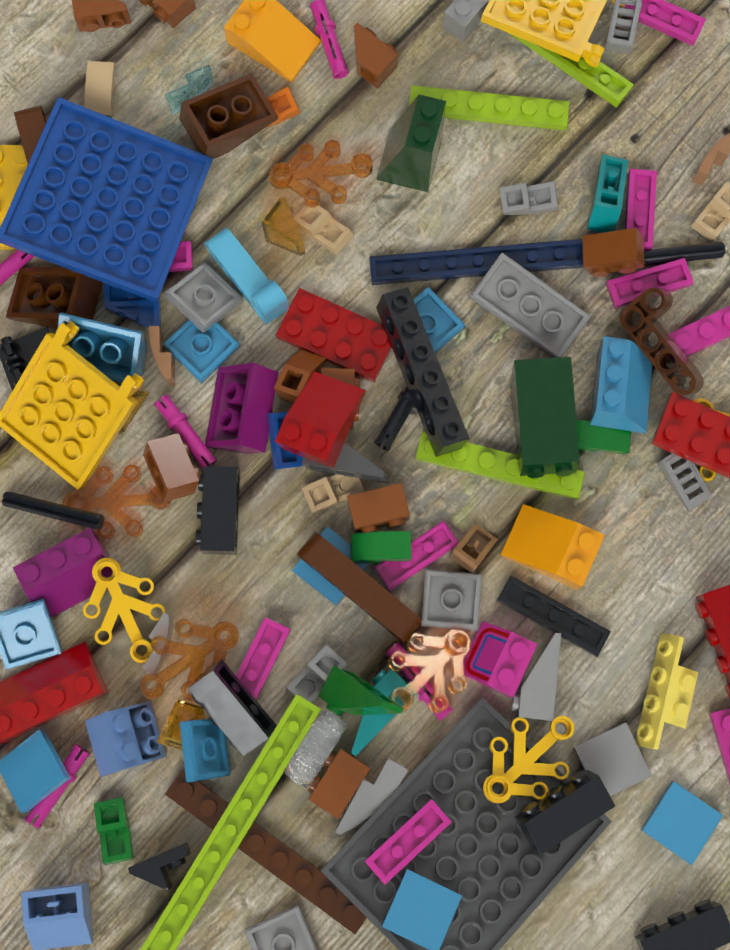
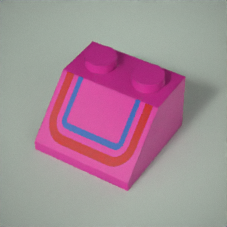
M482 621L458 673L506 697L512 698L538 644L509 630Z

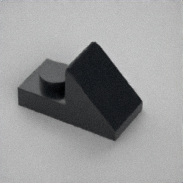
M186 842L129 867L128 870L131 875L165 890H170L172 884L165 865L168 864L169 869H173L186 863L184 857L191 854V851Z

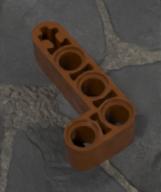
M648 288L621 312L620 323L677 394H696L702 389L704 384L701 373L657 321L671 308L673 297L667 289ZM656 293L660 294L662 300L657 308L652 304L653 296ZM636 311L640 315V323L637 326L632 323V315ZM653 332L658 338L657 344L654 347L649 344L648 340ZM670 353L675 358V364L672 368H669L665 361ZM687 377L691 378V381L689 382L690 387L684 386V384L687 382L685 379Z

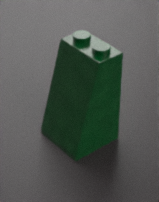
M420 94L415 98L389 131L377 180L424 192L429 191L441 146L446 101Z
M571 357L514 360L510 380V394L520 476L540 478L546 474H556L557 476L564 477L576 473L580 458Z

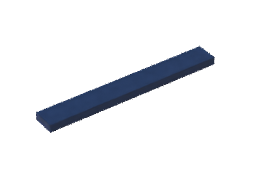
M583 239L370 256L372 285L485 276L501 253L507 255L529 272L583 268Z

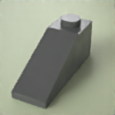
M346 443L342 447L334 469L304 457L302 460V464L311 471L389 483V477L383 470Z

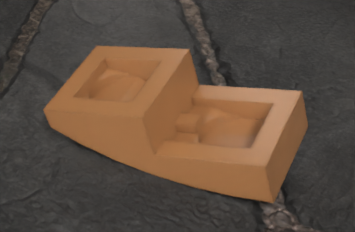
M730 133L719 140L709 151L692 180L693 182L702 185L713 163L719 166L724 164L730 153Z
M148 326L150 345L156 364L169 386H175V359L171 352H164L163 332L160 326Z

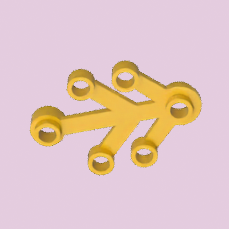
M102 558L93 566L92 575L96 585L90 600L83 607V614L89 619L98 617L101 611V599L106 588H108L112 600L101 627L95 632V640L101 645H106L111 641L112 629L119 614L132 642L130 647L132 659L138 663H145L153 652V646L149 640L143 639L130 609L148 615L153 621H159L163 613H165V608L160 603L150 604L123 594L119 583L137 588V591L142 595L150 594L154 589V583L148 577L138 578L122 572L120 564L112 558ZM110 567L113 571L112 575L109 577L103 576L101 573L102 568ZM148 581L151 584V588L148 591H142L139 587L141 582ZM95 605L97 613L93 615L88 614L86 611L87 606ZM154 607H159L162 610V614L159 617H154L151 614V610ZM100 631H107L109 638L102 641L98 638V633ZM139 645H145L147 652L143 655L138 654L136 648Z
M558 716L551 721L549 732L527 753L526 732L529 729V723L525 718H515L510 724V729L514 734L513 766L505 773L504 753L508 749V743L503 737H495L490 741L489 749L493 753L492 775L488 776L483 783V792L489 801L503 803L511 795L531 796L535 800H542L546 797V793L549 790L543 782H535L532 785L513 783L521 774L552 776L556 780H563L568 777L570 770L564 762H556L554 764L534 763L557 740L563 741L573 735L574 723L566 716ZM516 721H521L524 724L522 732L515 729ZM557 724L564 725V734L557 733ZM495 741L503 743L504 748L502 751L499 752L494 749ZM560 765L564 768L565 773L563 776H558L555 773L556 766ZM494 783L501 784L502 792L500 794L493 792L492 786ZM537 785H540L544 790L541 797L534 793V788Z

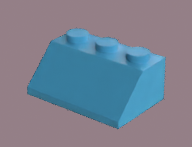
M65 313L59 314L58 327L61 323L67 325L69 321H72L79 327L78 333L67 345L113 381L123 382L127 375L132 377L134 373H137L141 377L144 374L147 347L143 332Z
M603 336L597 352L590 425L646 433L652 363L631 340Z

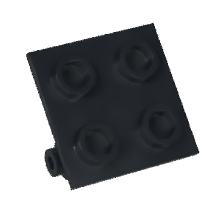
M48 327L12 340L10 336L0 340L2 343L0 344V360L12 391L47 333H50Z

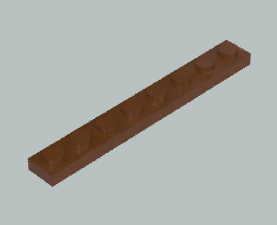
M185 770L180 772L165 793L166 796L212 830H214L229 805L226 800L200 781L186 782ZM253 822L238 849L356 935L367 917L320 869L256 822Z

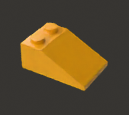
M244 0L224 26L228 44L291 83L321 44V40L277 0Z
M523 504L500 555L575 590H579L584 585L605 535L580 523Z

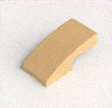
M88 61L84 107L105 116H113L115 62Z
M727 181L691 226L712 243L730 221V184Z
M311 200L292 219L304 232L335 255L354 236L350 229L334 220L327 210Z
M337 474L331 477L326 476L302 487V491L313 514L347 501V496L367 491L362 479Z

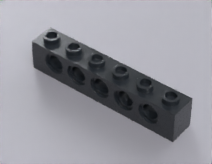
M406 287L382 294L376 309L435 457L462 449L470 438L409 288Z

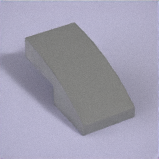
M554 181L531 186L521 183L500 188L504 215H524L559 210Z
M163 613L149 635V638L158 644L144 664L143 669L153 675H157L172 637L173 618L166 613Z
M326 644L307 664L306 668L290 683L286 691L292 697L298 694L313 703L318 698L333 665L344 669L348 663Z

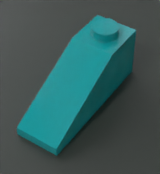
M602 154L589 212L587 230L597 233L615 231L622 211L628 160Z
M383 669L371 681L377 690L401 707H404L416 694L393 669L388 673ZM396 714L363 715L351 753L356 756Z

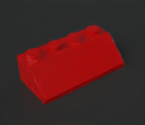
M730 585L697 596L695 608L698 616L701 619L704 618L707 626L705 635L710 646H714L718 656L715 658L719 672L721 674L724 673L728 684L725 688L730 699Z
M86 641L0 681V744H5L109 693Z

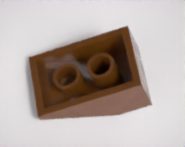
M251 73L181 102L179 120L198 152L215 159L230 152L278 120V116Z
M21 267L17 275L6 318L54 329L58 328L60 313L93 320L103 282L64 267Z

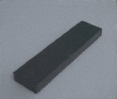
M513 576L509 577L496 600L553 633H561V638L595 657H598L611 633L608 629Z

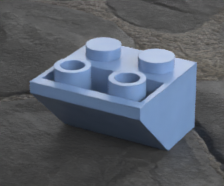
M151 701L104 712L85 720L100 777L167 757Z
M89 882L33 888L21 893L23 925L32 950L93 943Z

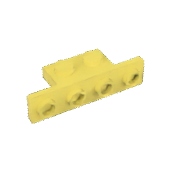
M663 633L660 635L635 739L637 746L658 750L664 723L686 729L699 672L678 665L684 641L682 636Z

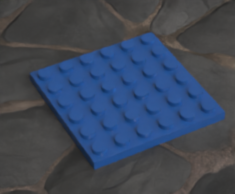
M58 97L0 227V243L157 303L213 158Z

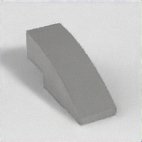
M387 758L374 784L363 779L335 833L342 835L373 815L398 788L408 769Z

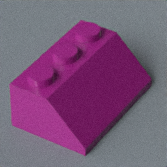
M256 363L218 367L205 442L207 448L245 454L265 453L269 433L267 414L273 413L274 386L278 378L277 371Z
M88 528L14 566L13 570L29 600L33 602L44 599L52 618L91 597L96 585L92 575L93 566L98 560L106 557L109 558L97 532L92 528ZM106 566L102 568L101 573L103 576L109 577L113 571L110 567Z

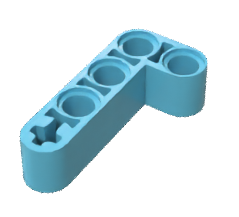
M227 227L204 243L214 260L266 325L289 309L287 297L274 280L269 281Z

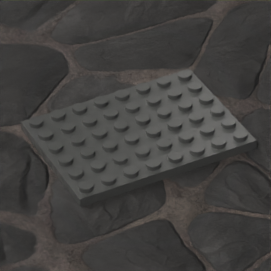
M483 697L320 870L398 950H428L381 927L406 869L462 895L440 950H500L612 822L603 814L542 855L531 848L515 816L521 813V809L525 805L540 800H535L531 796L511 795L503 803H493L485 797L483 792L485 779L492 775L493 753L489 749L490 741L495 737H503L508 743V749L504 753V773L513 766L514 734L510 729V723ZM526 739L527 753L533 745ZM495 741L494 749L499 752L502 751L504 748L503 743ZM543 755L534 762L552 764ZM555 768V773L558 776H563V774L557 768ZM521 774L513 783L532 785L540 781L545 783L548 790L557 786L562 787L569 780L567 778L556 780L552 776ZM493 784L492 790L494 793L500 794L502 792L501 784ZM537 785L534 788V793L541 797L544 790L540 785ZM432 799L450 819L451 823L384 885L364 861Z

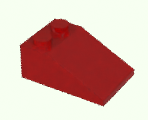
M314 371L286 414L275 442L283 450L334 469L366 390Z

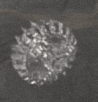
M328 710L321 712L288 763L285 775L291 778V781L297 785L300 784L305 788L310 786L345 732L347 723L336 713Z

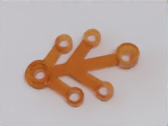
M335 140L326 142L324 149L314 160L313 146L304 143L299 146L298 152L287 164L277 163L272 167L269 172V181L277 189L290 188L304 198V202L308 207L319 205L320 193L314 188L309 189L299 180H309L329 193L331 200L335 204H342L347 200L346 188L342 185H336L325 177L354 174L359 178H366L373 171V160L368 154L359 153L352 158L351 163L324 166L330 159H336L340 156L339 142ZM330 148L337 149L335 151H329ZM304 151L310 152L309 154H302ZM313 160L307 168L297 169L302 162ZM336 193H342V194H343L342 196H339V197H338V196H335ZM310 196H315V197H316V198L313 199V200L308 199V197H310Z
M136 465L126 466L122 476L102 497L92 496L102 484H109L114 478L113 472L105 466L96 470L95 476L81 491L73 490L64 497L62 505L73 507V503L76 500H81L82 506L79 509L93 512L91 509L103 508L133 538L139 537L143 533V526L139 521L132 520L119 507L152 505L157 510H164L172 502L170 500L158 504L156 499L160 494L157 487L151 489L149 494L120 495L130 483L140 480L141 471ZM131 469L137 470V475L134 478H128V472ZM103 471L109 472V477L106 480L100 479V474ZM104 521L103 527L110 526V533L102 535V528L97 529V533L103 539H111L115 535V527L110 522ZM132 524H138L139 530L136 533H130L129 531Z
M188 619L179 620L176 623L175 630L180 637L189 638L196 636L208 639L199 646L168 641L162 635L155 636L151 641V648L155 653L159 655L171 653L183 655V657L158 674L151 673L145 675L139 684L143 695L148 699L159 698L164 693L165 683L190 667L187 682L181 686V694L186 700H194L192 695H186L187 688L201 675L205 657L215 650L212 665L208 666L206 670L221 659L225 661L227 650L233 648L239 639V632L236 626L230 622L223 621L211 628L194 625ZM189 624V630L186 633H181V626ZM228 631L227 638L221 640L219 638L220 633ZM158 641H165V646L162 649H156ZM154 680L156 682L155 686L152 689H147L146 684Z
M451 630L445 637L424 636L421 633H414L407 642L411 651L420 652L424 647L443 650L437 656L405 655L401 651L393 653L388 660L391 669L395 671H400L404 667L424 669L406 687H398L393 690L389 698L394 702L395 697H400L403 700V706H401L404 708L403 713L413 705V696L433 677V697L429 701V707L433 712L441 713L449 705L445 693L444 664L450 658L452 661L453 677L448 681L449 690L454 694H460L467 688V680L464 677L463 657L470 651V638L461 630ZM413 639L420 640L421 646H416L413 643ZM452 641L458 642L460 648L456 649L452 645ZM394 657H399L402 660V665H397L394 662ZM454 680H458L461 683L460 689L455 687ZM435 699L442 701V708L436 706Z

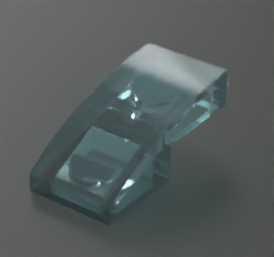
M210 65L186 74L185 77L188 85L165 94L172 115L180 112L181 102L203 94L214 83V77Z

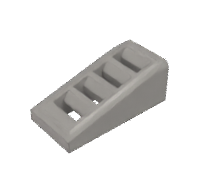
M615 0L605 50L624 54L631 53L642 0ZM621 3L635 6V9L620 8L619 6ZM618 15H622V16L633 17V18H632V21H631V20H626V19L617 18V16H618ZM615 26L629 28L630 32L617 30Z
M672 453L657 464L687 511L712 497L693 462ZM680 460L682 465L673 470L671 465ZM686 469L688 475L679 480L676 475ZM692 479L695 484L684 490L682 485ZM699 489L701 493L690 500L687 495Z

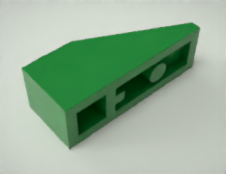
M334 665L318 695L327 703L326 708L338 715H342L343 712L352 715L401 714L404 709L355 673Z

